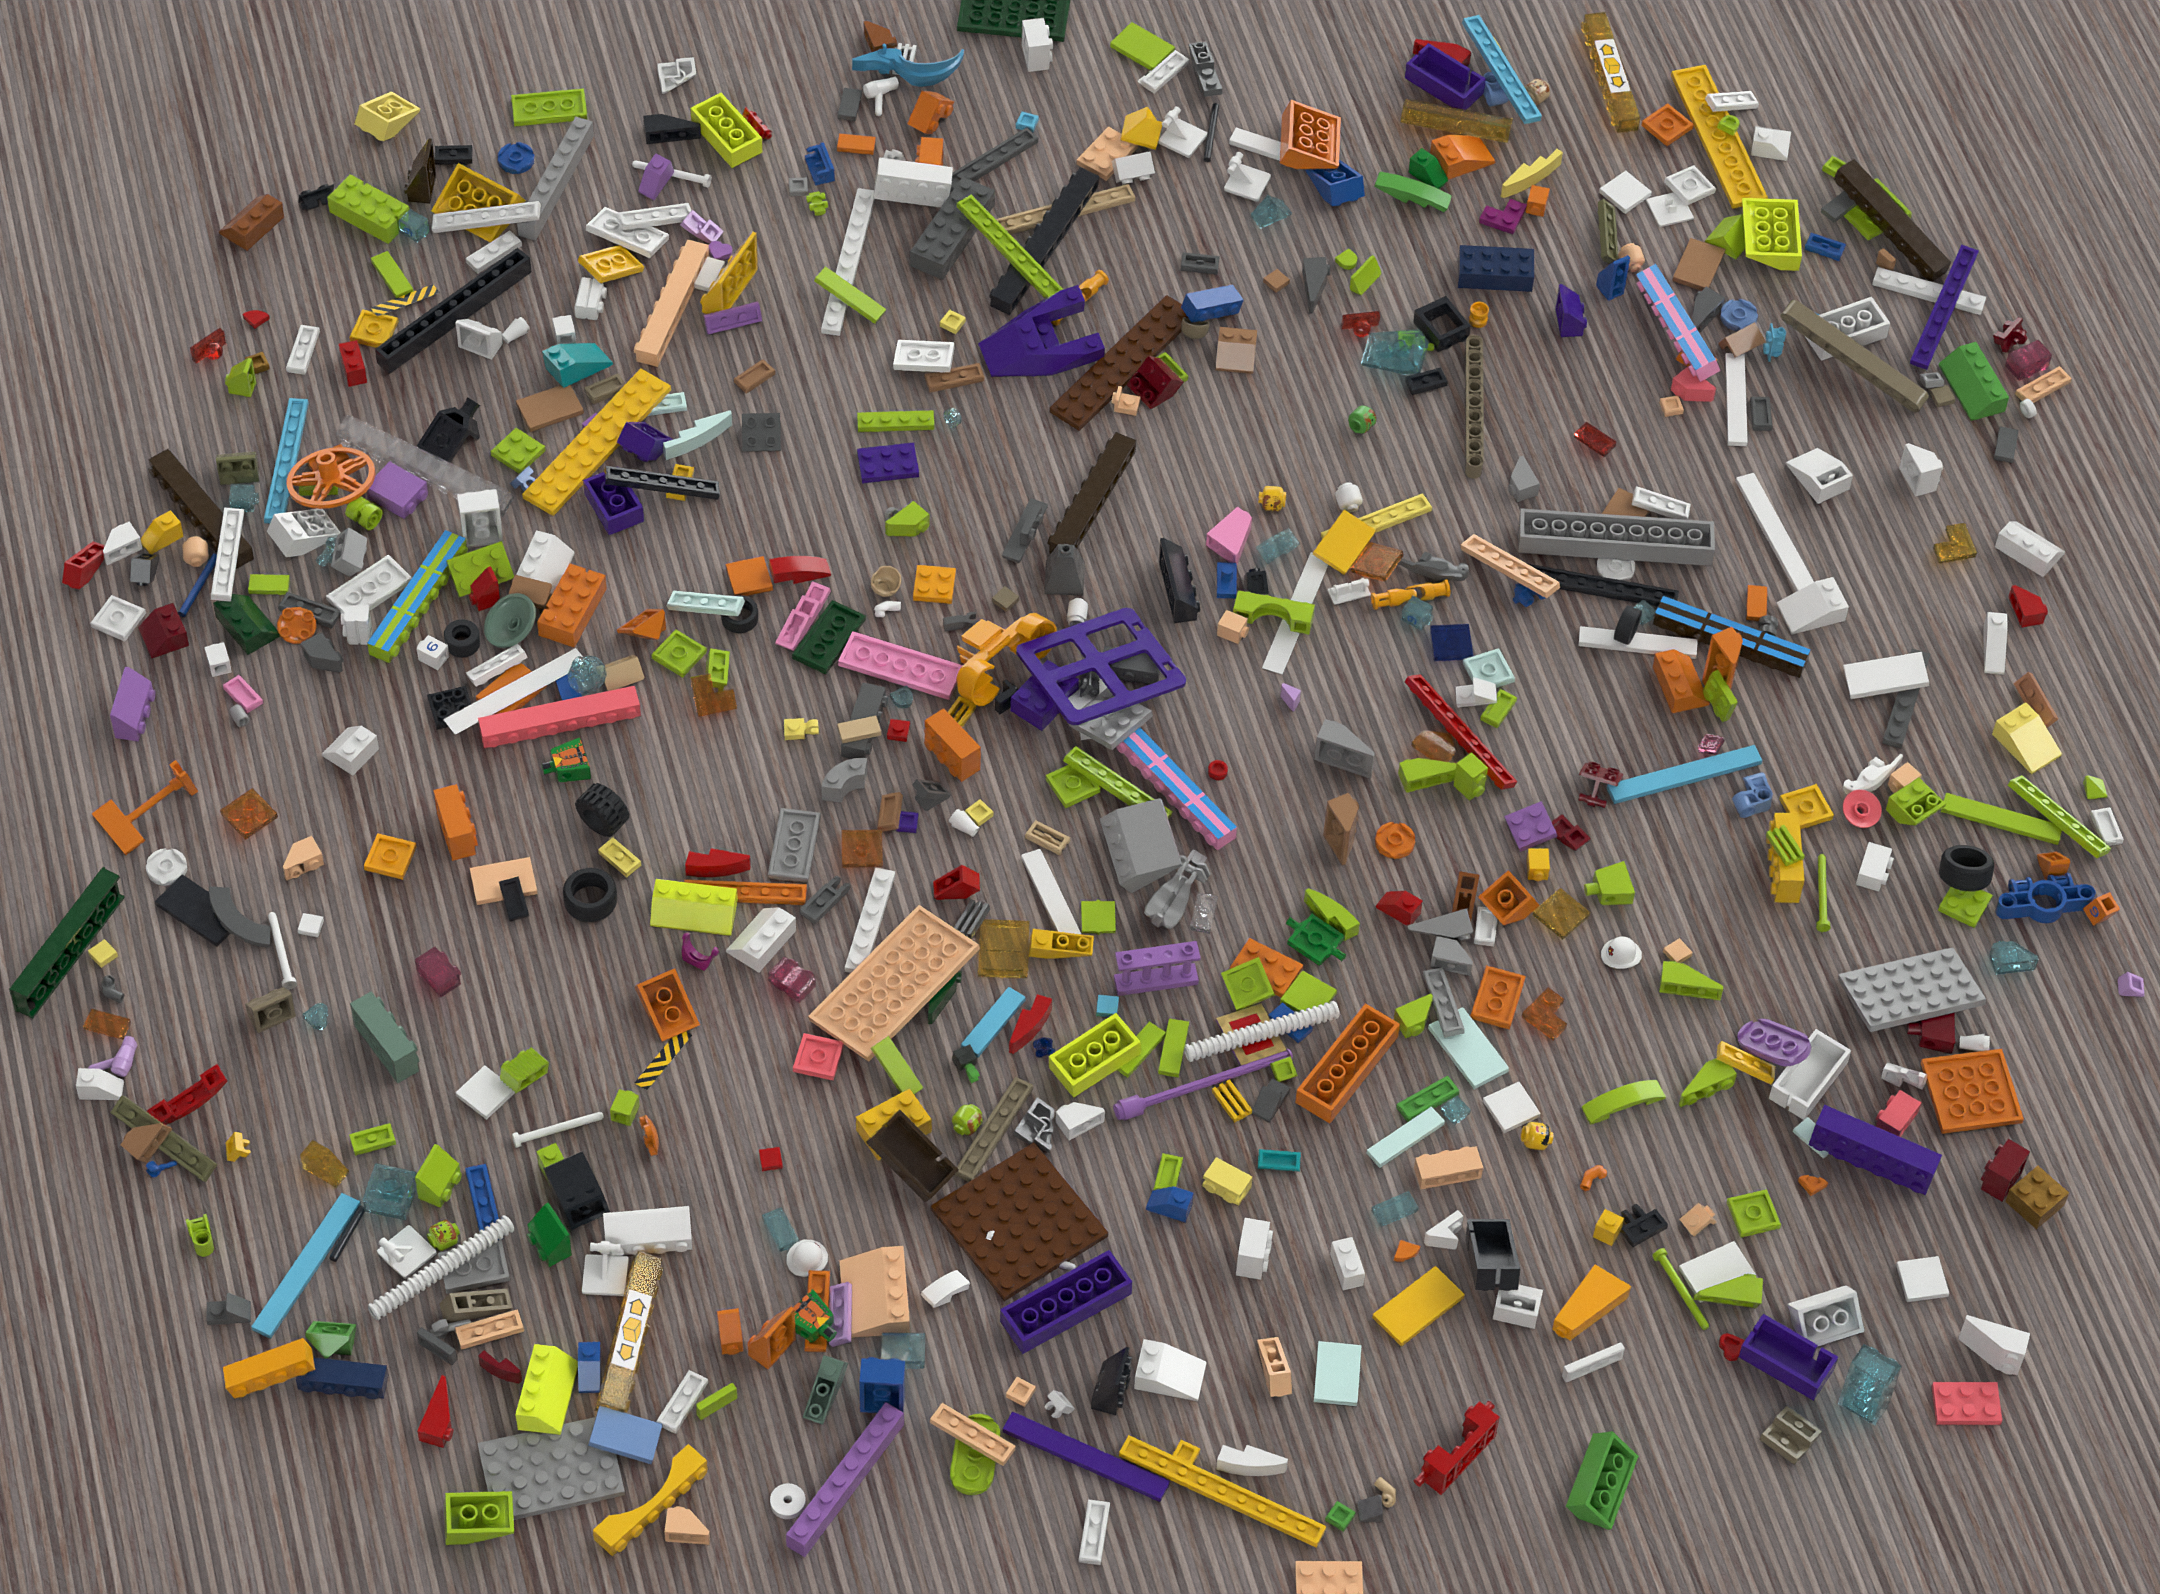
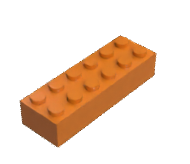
M1365 1003L1299 1086L1296 1092L1295 1103L1330 1124L1398 1038L1400 1024Z

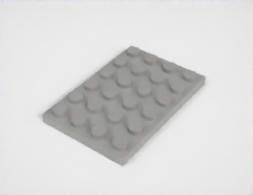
M1953 947L1841 973L1838 976V981L1870 1032L1986 1005L1985 996Z
M596 1417L563 1424L561 1435L530 1431L477 1443L488 1492L512 1491L514 1520L625 1495L616 1454L588 1446Z

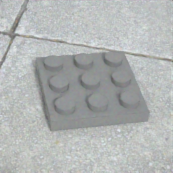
M1106 688L1083 708L1111 699L1114 696ZM1138 703L1079 725L1069 724V726L1113 750L1153 717L1152 710Z

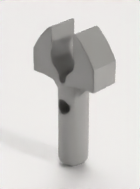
M446 1319L439 1320L431 1325L432 1329L430 1332L437 1338L442 1339L446 1337L447 1332L455 1331V1327L469 1324L471 1321L470 1319L447 1323Z

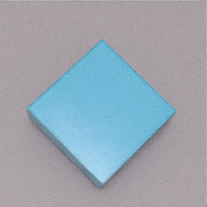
M1022 111L1016 122V129L1023 130L1028 128L1033 133L1039 121V116Z
M1098 995L1096 1016L1110 1017L1117 1013L1119 997Z

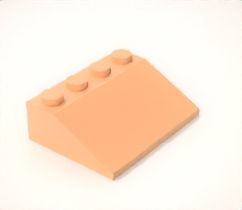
M881 1247L840 1260L841 1283L849 1282L852 1284L851 1338L910 1334L904 1247Z

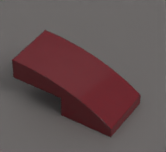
M1563 814L1552 821L1557 833L1556 838L1574 851H1577L1591 840L1578 825L1573 826Z
M485 1350L478 1355L479 1365L490 1374L512 1383L520 1384L522 1382L521 1370L507 1358L499 1363Z

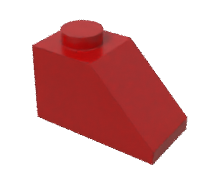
M489 566L470 585L471 594H468L469 600L472 605H476L478 612L493 607L500 600L498 580L491 566Z
M2013 585L2008 598L2021 628L2043 624L2048 610L2046 604H2043L2041 597Z
M960 865L933 881L934 899H966L980 891L979 873L964 865Z
M1406 890L1390 891L1385 893L1377 903L1376 908L1408 926L1413 924L1421 914L1423 900Z

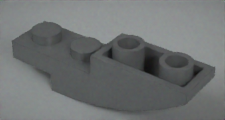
M1207 42L1189 44L1193 70L1200 93L1203 92L1204 97L1222 95V87L1214 69V60Z

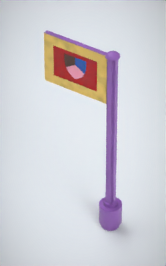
M1262 1003L1216 1018L1220 1030L1225 1034L1228 1031L1233 1032L1235 1029L1238 1031L1240 1028L1245 1029L1246 1026L1251 1027L1252 1024L1258 1025L1259 1022L1263 1024L1266 1020L1270 1022V1018ZM1279 1035L1277 1037L1273 1036L1271 1039L1267 1037L1264 1041L1260 1039V1042L1254 1041V1044L1248 1043L1247 1046L1243 1044L1240 1048L1236 1046V1049L1233 1050L1231 1048L1240 1065L1239 1067L1146 1098H1139L1138 1095L1119 1100L1113 1105L1114 1113L1118 1120L1123 1119L1124 1121L1143 1115L1144 1110L1148 1106L1271 1066L1270 1063L1290 1056L1293 1059V1053L1290 1049L1285 1048Z

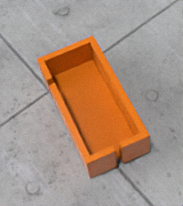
M569 563L550 597L546 609L543 610L537 621L538 636L575 648L607 589L606 575L592 570L586 572V568Z

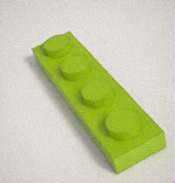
M934 410L857 412L858 432L934 430Z

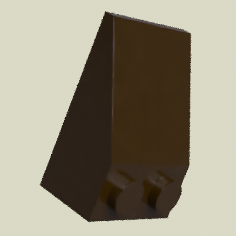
M428 138L413 161L412 169L408 170L409 182L405 183L404 193L408 196V202L431 203L437 175L433 141Z

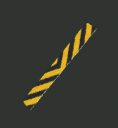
M432 284L374 306L371 309L376 316H380L440 292Z
M686 1031L672 1037L636 1080L635 1084L648 1090L691 1038L692 1034Z

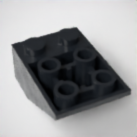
M583 1151L543 1168L565 1225L571 1230L603 1217V1213H611Z
M1125 1347L1103 1361L1092 1396L1091 1409L1116 1415L1118 1408H1123L1125 1389L1128 1390L1131 1380L1130 1373L1132 1367L1130 1366L1132 1356H1129L1130 1347Z

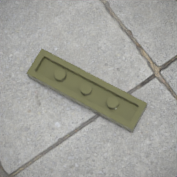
M1605 199L1598 201L1600 255L1604 262L1611 264L1619 259L1615 207Z

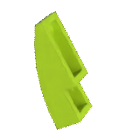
M1309 888L1305 890L1304 902L1315 916L1344 934V941L1358 935L1360 923L1348 910L1320 892Z

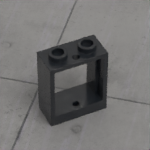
M1447 296L1414 311L1413 323L1426 339L1434 344L1437 352L1449 349L1459 342L1466 341L1470 335V324ZM1447 314L1457 328L1440 335L1429 321Z

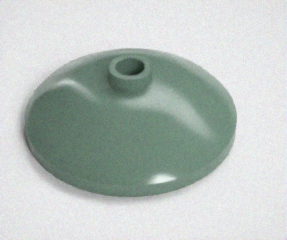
M520 593L509 594L498 600L490 609L485 619L484 633L487 640L498 648L512 647L521 642L530 633L535 622L536 609L533 601Z

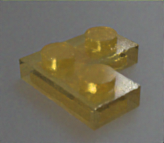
M1965 523L1946 526L1945 531L1949 541L1936 543L1933 546L1939 564L1975 558L1977 555Z

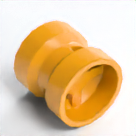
M1475 302L1471 305L1469 316L1471 326L1482 328L1487 324L1489 313L1487 304Z

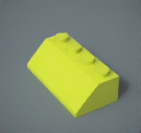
M656 879L652 896L650 926L731 936L738 902L737 889Z
M534 1344L515 1414L518 1430L561 1435L578 1371V1361L556 1346Z

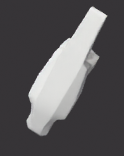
M1900 754L1890 765L1886 766L1885 762L1875 757L1868 763V767L1860 773L1856 781L1848 779L1844 782V792L1848 795L1855 790H1866L1869 792L1876 790L1893 773L1902 761L1903 755Z

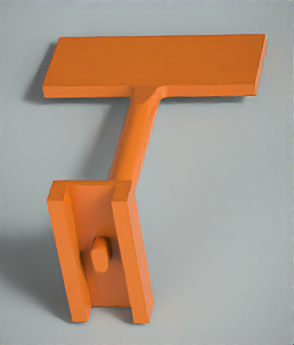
M176 760L169 764L176 777L169 781V785L129 815L125 816L112 799L92 813L94 818L125 855L145 841L132 825L135 819L174 790L177 791L183 787L191 796L198 792L186 771L182 770Z

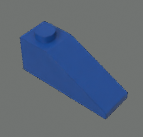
M1628 255L1612 262L1598 273L1596 286L1608 301L1624 294L1630 262Z

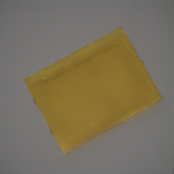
M984 919L980 926L978 977L1027 978L1030 921Z

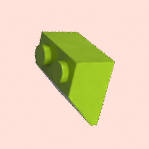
M434 1144L415 1176L418 1199L441 1208L444 1202L450 1199L452 1188L460 1182L462 1173L460 1172L459 1163L437 1144Z

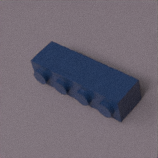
M313 1357L315 1370L296 1377L297 1388L304 1392L317 1391L328 1395L336 1393L344 1394L348 1397L364 1396L368 1399H384L389 1374L387 1365Z

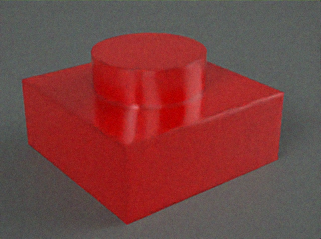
M890 719L887 739L907 742L910 721Z

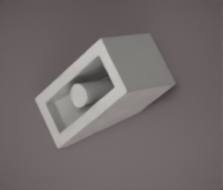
M1524 456L1519 457L1508 485L1510 495L1514 496L1517 502L1538 496L1540 486Z
M1437 936L1430 967L1436 969L1443 967L1445 971L1470 976L1473 961L1458 941L1448 937Z

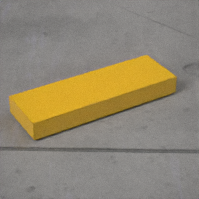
M1723 1041L1718 1044L1717 1060L1770 1085L1773 1083L1776 1066Z

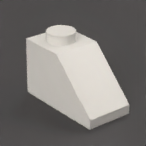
M130 522L119 525L111 530L103 550L107 565L142 550L140 536Z
M78 1068L76 1089L79 1099L119 1100L123 1093L124 1081L101 1069Z
M1076 1102L1063 1105L1056 1111V1123L1068 1140L1096 1127L1105 1120V1110L1103 1108Z

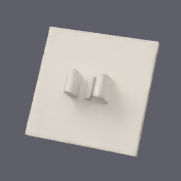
M1674 192L1646 199L1659 227L1694 219L1688 205L1686 206Z

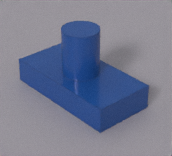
M1217 562V598L1236 599L1237 563Z

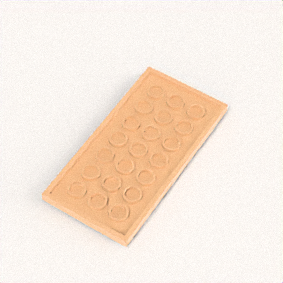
M918 905L808 1016L809 1021L838 1041H841L845 1046L869 1062L875 1056L870 1048L887 1036L892 1039L980 950L979 944Z

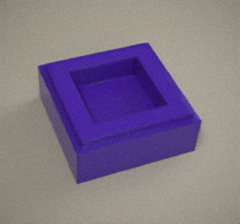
M901 811L899 827L896 831L916 833L919 813Z

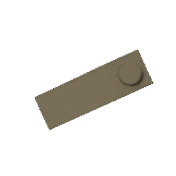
M508 1289L450 1293L439 1303L443 1319H446L447 1323L465 1319L473 1320L512 1309Z

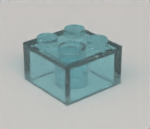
M375 1163L363 1197L365 1212L406 1220L417 1190L415 1182L416 1171Z

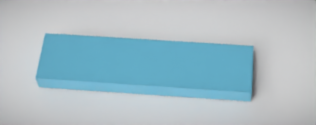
M1008 987L961 1043V1048L970 1044L975 1056L978 1058L1026 1001V997Z

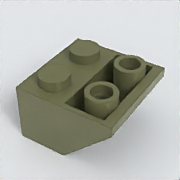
M256 451L216 456L220 485L259 481Z

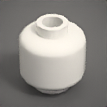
M1352 483L1340 485L1335 492L1339 508L1349 513L1357 511L1359 509L1358 506L1363 502L1359 487L1352 485Z

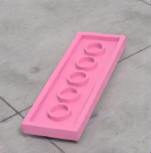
M853 631L838 660V666L947 700H950L957 684V674L963 666Z

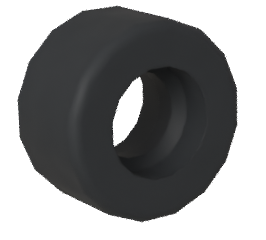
M458 619L446 626L444 642L448 645L449 653L452 656L464 658L478 651L480 635L476 624L466 619ZM461 636L468 637L466 640H456V638Z

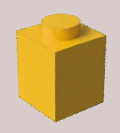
M1528 848L1526 858L1528 880H1548L1550 871L1549 849Z
M1605 1209L1595 1225L1593 1237L1612 1246L1620 1234L1624 1218Z

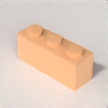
M1466 1146L1459 1150H1444L1437 1154H1423L1416 1157L1414 1170L1421 1190L1480 1179L1482 1177L1483 1165L1477 1146Z

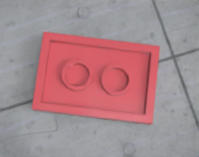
M1997 1382L1932 1383L1936 1425H2001L2002 1414Z

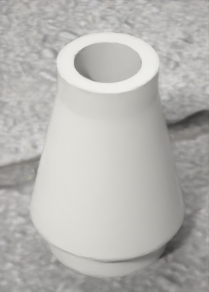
M522 317L515 318L505 332L502 333V338L508 344L527 334L530 327Z
M957 809L949 819L952 827L972 837L980 828L964 810Z
M1985 1034L1960 1036L1959 1048L1974 1052L1989 1050L1990 1036H1985Z

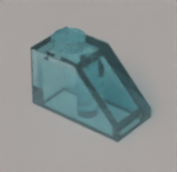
M1998 941L1993 943L1989 954L1995 975L2033 971L2036 969L2039 960L2037 955L2014 941Z

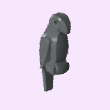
M1424 552L1420 561L1416 563L1399 557L1396 558L1398 565L1439 582H1443L1446 579L1448 581H1464L1469 575L1467 564L1459 563L1458 566H1454L1449 561L1433 557L1427 552Z

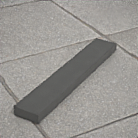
M1028 128L1013 135L952 173L950 192L954 190L962 177L971 181L978 180L1037 144L1039 138Z

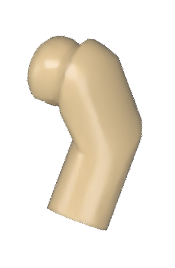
M1380 1477L1374 1485L1382 1492L1383 1506L1390 1508L1396 1502V1490Z

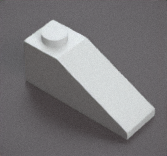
M1987 612L1983 626L1984 673L2004 675L2007 614Z

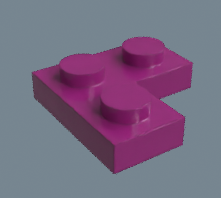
M1510 199L1504 211L1486 205L1480 216L1479 223L1513 235L1526 211L1527 204Z

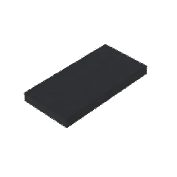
M183 874L155 900L157 907L216 947L231 934L220 924L219 919L213 913L209 892Z

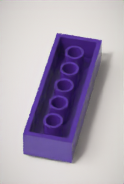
M1827 1105L1823 1106L1808 1144L1818 1151H1827L1828 1154L1836 1159L1847 1161L1857 1168L1868 1170L1876 1176H1882L1897 1185H1903L1916 1193L1926 1195L1942 1157L1937 1152Z
M1108 1250L1000 1309V1323L1021 1353L1024 1354L1131 1295L1132 1280L1111 1251Z

